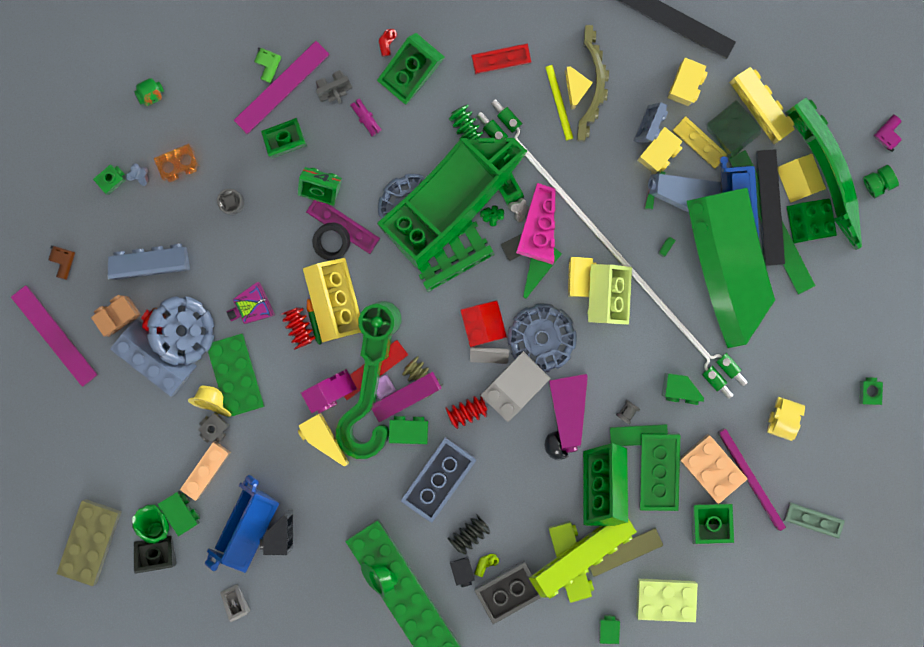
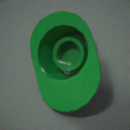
M366 563L361 564V571L366 582L382 599H385V594L390 592L394 585L398 583L396 576L386 567L372 568Z

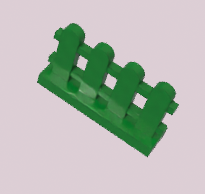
M470 221L449 242L455 253L454 256L448 258L442 248L434 255L438 265L431 267L429 262H426L420 268L422 274L419 277L421 280L425 278L426 281L423 284L428 292L495 255L490 245L485 246L488 243L486 238L481 239L476 227H478L476 221L473 223ZM463 234H466L471 243V246L466 249L459 239ZM475 250L476 253H474L471 256L468 255L469 253ZM456 260L459 261V262H458L457 264H455V265H452V264H451V263L455 262ZM440 269H442V272H441V273H439V274H437V275L435 274V272H437V271H439Z

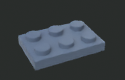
M662 102L648 105L633 141L641 144L657 139L660 133L659 125L661 121L664 122L668 114L666 110L668 105Z

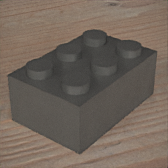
M525 561L516 564L474 588L492 624L501 621L541 598L529 580L532 573Z

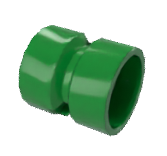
M888 164L877 169V173L872 172L863 177L864 184L874 199L885 194V190L890 191L899 186L898 179Z

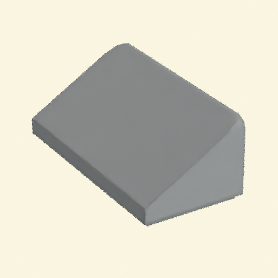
M470 348V362L508 363V349Z

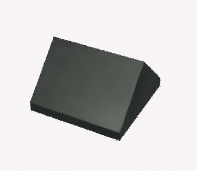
M167 536L156 544L147 543L144 540L134 542L135 574L172 568L177 565L172 536Z

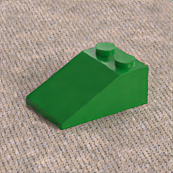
M415 33L405 40L377 81L406 105L435 72L445 56Z

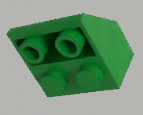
M665 373L662 396L666 397L667 401L679 402L680 399H685V403L698 405L699 401L704 402V397L688 376Z

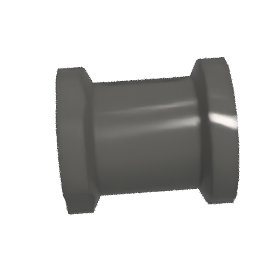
M626 399L625 406L616 416L630 425V420L637 411H640V408Z

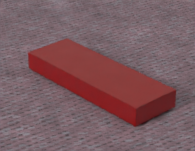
M528 43L471 55L475 74L531 63Z

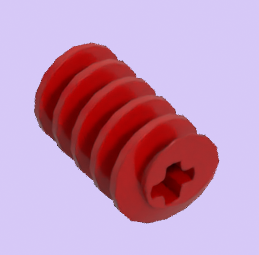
M303 307L294 308L280 314L286 315L282 320L283 322H289L285 329H292L288 336H295L291 343H298L294 350L312 343L316 338L315 336H309L313 331L312 329H306L310 323L303 322L307 316L300 315L304 310Z
M481 394L480 400L473 396V403L466 399L465 406L462 402H459L458 409L455 405H451V411L445 407L451 424L456 429L459 428V422L466 426V419L473 423V417L479 421L480 414L486 418L488 411Z

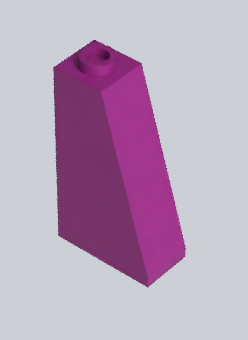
M587 374L549 381L562 451L566 450V453L578 451L577 448L581 447Z

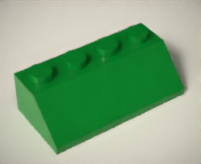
M610 443L583 451V525L616 526L628 523L627 448Z

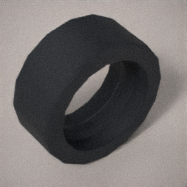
M335 222L322 225L314 233L312 239L316 254L325 260L341 258L348 251L351 243L347 229ZM333 230L341 236L342 246L338 251L328 252L322 247L321 236L324 232Z

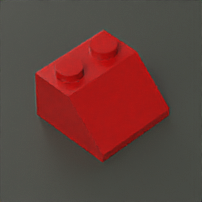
M498 301L460 310L470 347L507 337Z

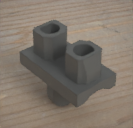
M339 70L333 73L334 81L327 84L325 78L316 81V92L321 102L325 100L332 102L337 99L338 104H341L340 98L347 95L346 91L352 89L348 77Z

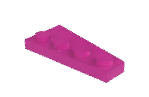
M537 183L516 252L517 254L552 265L554 264L555 188Z

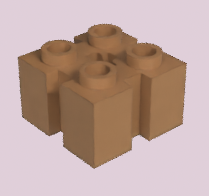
M117 295L110 300L111 304L108 307L101 306L94 311L95 315L91 318L104 337H111L142 315L129 296Z

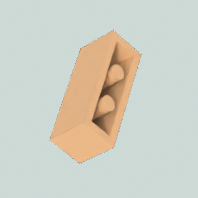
M216 441L213 442L180 490L193 500H198L231 452Z

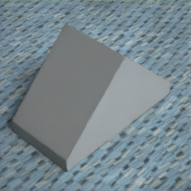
M238 584L220 592L230 622L250 612V608Z

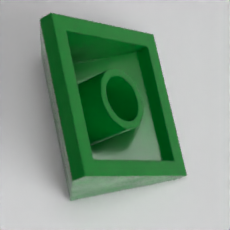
M297 118L261 131L268 156L271 159L307 146Z

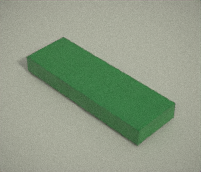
M667 424L609 427L610 443L619 446L641 445V433L668 434Z

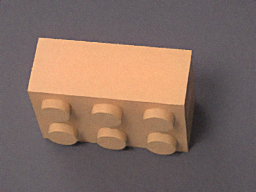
M709 434L680 457L681 463L717 504L722 502L747 480L746 476Z

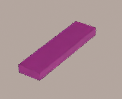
M313 200L306 211L307 214L323 224L333 222L341 224L347 229L350 235V242L371 254L381 239L329 204Z
M431 372L374 403L372 411L378 422H381L442 388L434 373Z

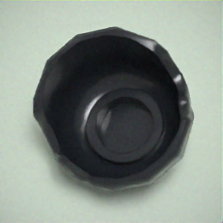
M558 431L548 434L544 447L549 457L554 460L568 458L569 455L566 453V450L562 451Z

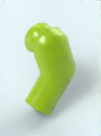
M495 554L481 557L474 575L483 577L486 568L498 565L499 558Z

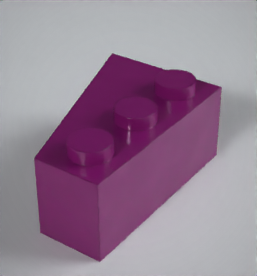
M347 369L306 389L301 392V395L311 413L318 411L320 414L337 405L336 400L357 388Z

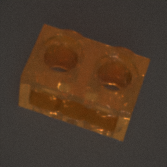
M190 144L154 158L162 180H168V182L179 179L178 175L192 174L197 171V167H200ZM186 155L191 157L189 165L182 164V158ZM167 163L173 164V170L170 173H166L164 170V166Z

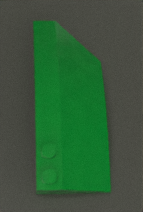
M806 97L786 111L785 114L792 119L795 128L803 137L819 164L832 198L836 214L834 221L854 249H860L862 241L859 205L848 165L838 143L827 127V120L823 115L817 113L815 103Z
M459 138L460 140L435 169L405 199L377 223L418 270L475 217L525 156L527 149L515 138H479V140Z

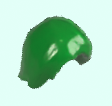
M146 505L143 508H139L132 517V528L136 535L147 543L156 544L167 537L170 530L169 523L157 506Z

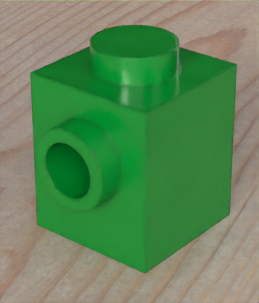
M111 164L93 179L107 195L111 194L126 181L123 177L125 173L119 166L114 167Z

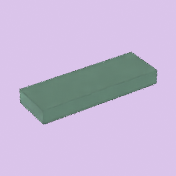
M789 502L784 517L786 522L838 539L845 520Z

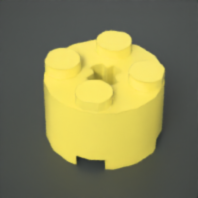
M778 397L775 402L776 410L775 412L771 411L768 422L770 424L767 433L792 441L796 438L800 429V415L804 416L805 405Z

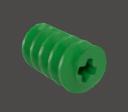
M464 105L453 111L449 120L455 121L452 125L453 128L459 127L456 131L457 135L463 134L461 138H467L468 140H479L483 131L477 132L476 130L480 125H473L476 118H469L473 112L465 111L469 105Z

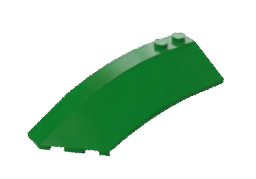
M748 187L687 201L703 275L727 348L747 345L755 330L776 301L757 233Z

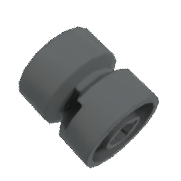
M224 189L217 197V205L224 213L236 215L244 207V198L234 189Z

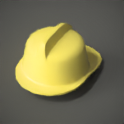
M202 385L199 387L194 398L188 399V402L196 407L211 410L223 416H231V413L223 408V395L217 388Z

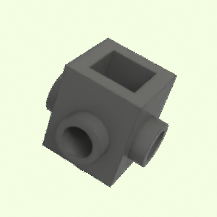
M213 413L210 418L206 416L199 423L201 426L198 429L201 432L199 436L207 443L209 441L211 443L215 441L220 442L226 435L224 431L230 425L217 413ZM211 426L215 428L214 432L210 430Z

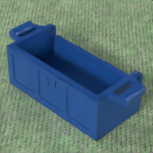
M722 156L719 158L721 163L722 193L748 187L759 237L755 167H727L728 158Z
M251 475L246 476L243 483L240 482L239 487L243 490L214 548L224 552V554L209 548L207 550L209 554L205 565L212 571H216L221 563L246 573L260 545V538L265 534L279 505V502L256 489L259 482Z

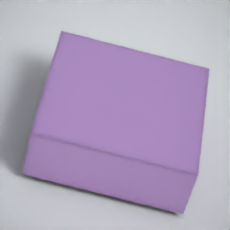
M387 374L379 378L377 396L381 400L396 391Z

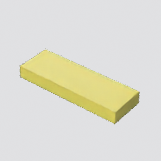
M686 116L672 130L714 169L720 164L719 158L728 155Z

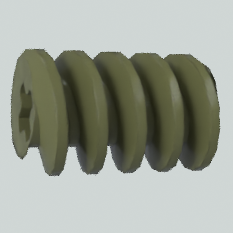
M418 356L404 368L405 370L402 375H410L408 382L424 377L429 370L428 367L422 369L423 361L417 363Z

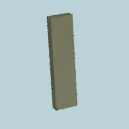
M653 528L633 537L625 544L621 543L617 546V551L610 555L606 554L602 557V562L595 566L591 565L589 568L593 577L664 545L656 528Z

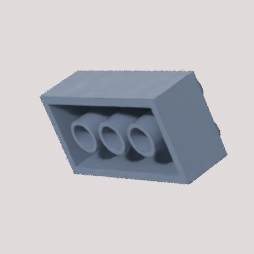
M445 437L406 491L401 502L432 523L477 459Z

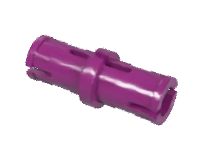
M357 99L356 102L350 105L360 118L359 122L365 125L372 137L376 135V132L378 134L382 130L373 119V114L368 112L361 102V99Z

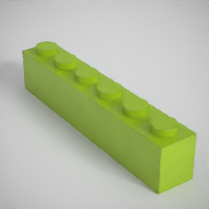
M629 519L628 523L616 526H599L529 577V580L541 598H553L559 593L558 590L560 588L571 585L575 577L586 574L589 571L587 568L591 565L599 564L603 561L602 557L606 554L614 553L618 550L617 546L621 543L629 542L633 538L632 535L637 531Z

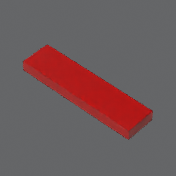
M398 340L390 345L389 357L382 362L380 376L408 356V353ZM364 365L350 374L357 389L345 395L346 400H349L361 391Z

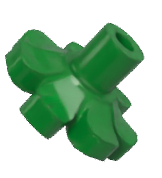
M493 205L491 209L487 207L480 211V217H483L484 222H489L490 226H496L497 219H504V209H498V206Z

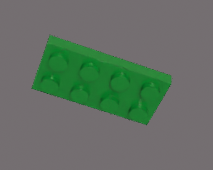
M243 333L212 342L208 354L219 391L223 395L224 408L231 413L230 417L265 407Z
M641 433L640 510L679 511L680 434Z

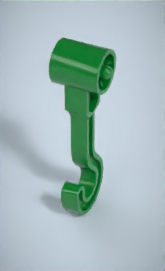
M379 301L369 305L360 313L358 323L363 334L360 355L365 360L358 403L341 417L336 427V440L340 448L348 456L356 459H368L378 454L386 445L389 437V429L383 424L373 429L372 437L368 442H360L353 435L354 424L365 417L374 406L383 360L389 357L392 335L397 332L401 325L399 309L393 303L387 301Z

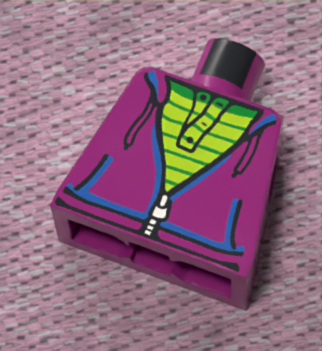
M260 282L255 283L235 297L233 301L236 307L226 311L231 322L241 317L244 324L275 316Z

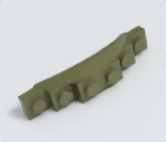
M585 25L583 47L589 49L594 62L596 88L588 111L578 122L577 142H585L586 138H589L590 126H587V123L593 124L595 119H598V106L603 105V102L607 101L608 89H604L605 81L608 82L609 70H606V65H602L603 50H599L600 45H592V42H596V31H593V25Z

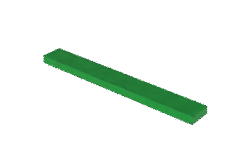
M746 150L728 158L732 167L754 166ZM755 169L758 219L762 224L759 180ZM782 221L785 255L783 267L799 295L816 285Z

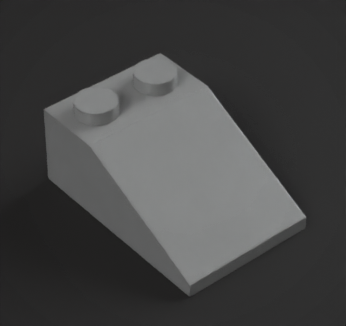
M523 351L484 390L481 396L509 422L551 378Z

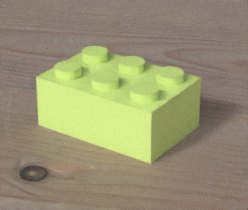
M591 264L589 309L587 312L588 322L629 325L632 267Z
M638 579L637 619L696 622L698 584L695 581Z

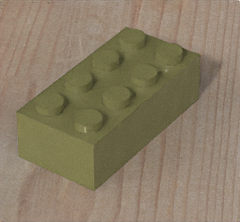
M87 499L82 500L56 574L90 586L96 585L121 511Z

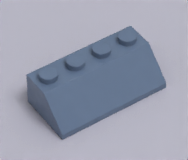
M182 244L170 245L171 249H163V246L152 247V251L144 252V249L132 250V254H125V251L114 252V256L108 257V279L119 280L189 271L187 247H182Z
M136 319L121 334L110 350L172 397L192 374L197 365L194 363L184 365L183 363L172 365L160 359V355L154 352L149 344L147 337L149 332L143 329L142 322ZM165 343L162 345L165 350L169 347ZM179 351L177 352L178 356H183Z

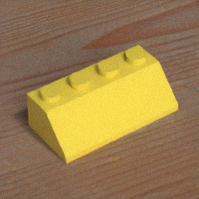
M749 67L734 77L729 83L774 145L794 131L793 126L795 124L789 116L786 117L784 115L780 102L778 100L774 101L770 88L762 84L758 71L756 69L752 70Z
M346 259L331 260L303 268L322 343L361 333L358 323L360 312Z

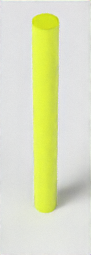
M553 65L546 66V72L566 141L574 139Z

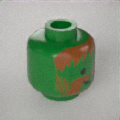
M152 78L138 83L134 91L140 105L144 104L147 107L161 101V93L164 92L160 82H155Z

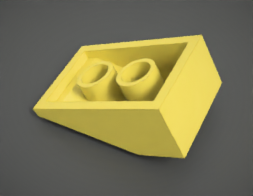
M322 413L298 425L300 428L298 433L302 440L306 439L309 444L342 466L349 464L347 457L340 448Z

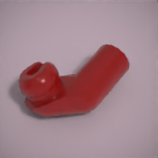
M387 29L379 38L382 57L391 55L389 45L397 36L394 29Z

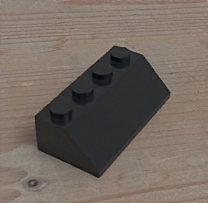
M288 510L260 538V550H263V555H288L293 549V510Z

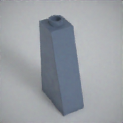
M653 174L648 181L650 195L689 212L688 200L720 194L721 182Z

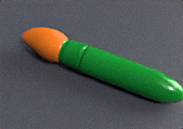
M307 299L306 308L309 312L313 334L316 337V342L321 345L322 340L312 302L310 299Z

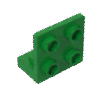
M829 198L787 206L794 244L837 236L831 200Z

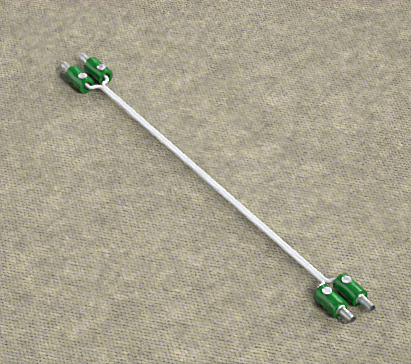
M495 99L491 104L499 112L497 117L511 133L517 130L515 139L523 146L517 138L520 134L519 127L523 123L508 107L503 108ZM482 112L477 115L478 119L485 125L483 130L490 138L506 139L508 137L494 120L489 121ZM527 150L525 156L619 262L623 266L631 267ZM632 268V276L707 359L702 376L717 392L721 390L730 399L733 394L725 386L728 382L713 365L707 368L710 359L719 357L716 363L731 379L735 377L742 386H745L748 382L740 374L742 369L727 352L722 356L720 354L711 356Z

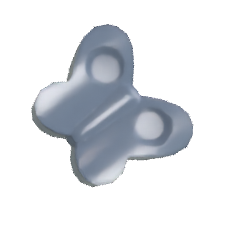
M135 163L126 174V179L129 181L137 179L142 186H145L149 182L147 176L148 169L146 167L140 168Z

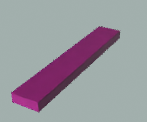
M315 41L234 121L248 135L330 54Z
M27 285L11 296L12 300L82 387L98 376Z
M725 428L718 431L720 438L741 472L746 476L748 484L775 528L782 531L786 526Z

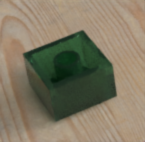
M737 100L707 123V131L731 158L761 135V127Z

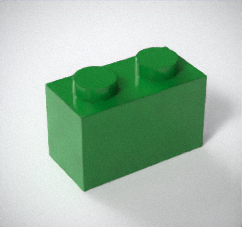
M394 416V420L390 419L389 443L428 444V420H424L425 417L416 416L413 417V420H405V416Z
M180 491L158 504L178 537L200 523L198 520L200 519L199 514L195 509L190 508L188 505L190 501L185 493L181 494Z

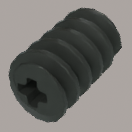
M478 514V520L470 518L472 525L467 522L465 523L466 530L461 527L459 528L460 535L455 532L453 533L454 540L449 537L447 538L459 553L461 552L466 555L465 547L473 549L471 542L479 544L477 537L484 539L483 532L488 535L491 533L487 524Z

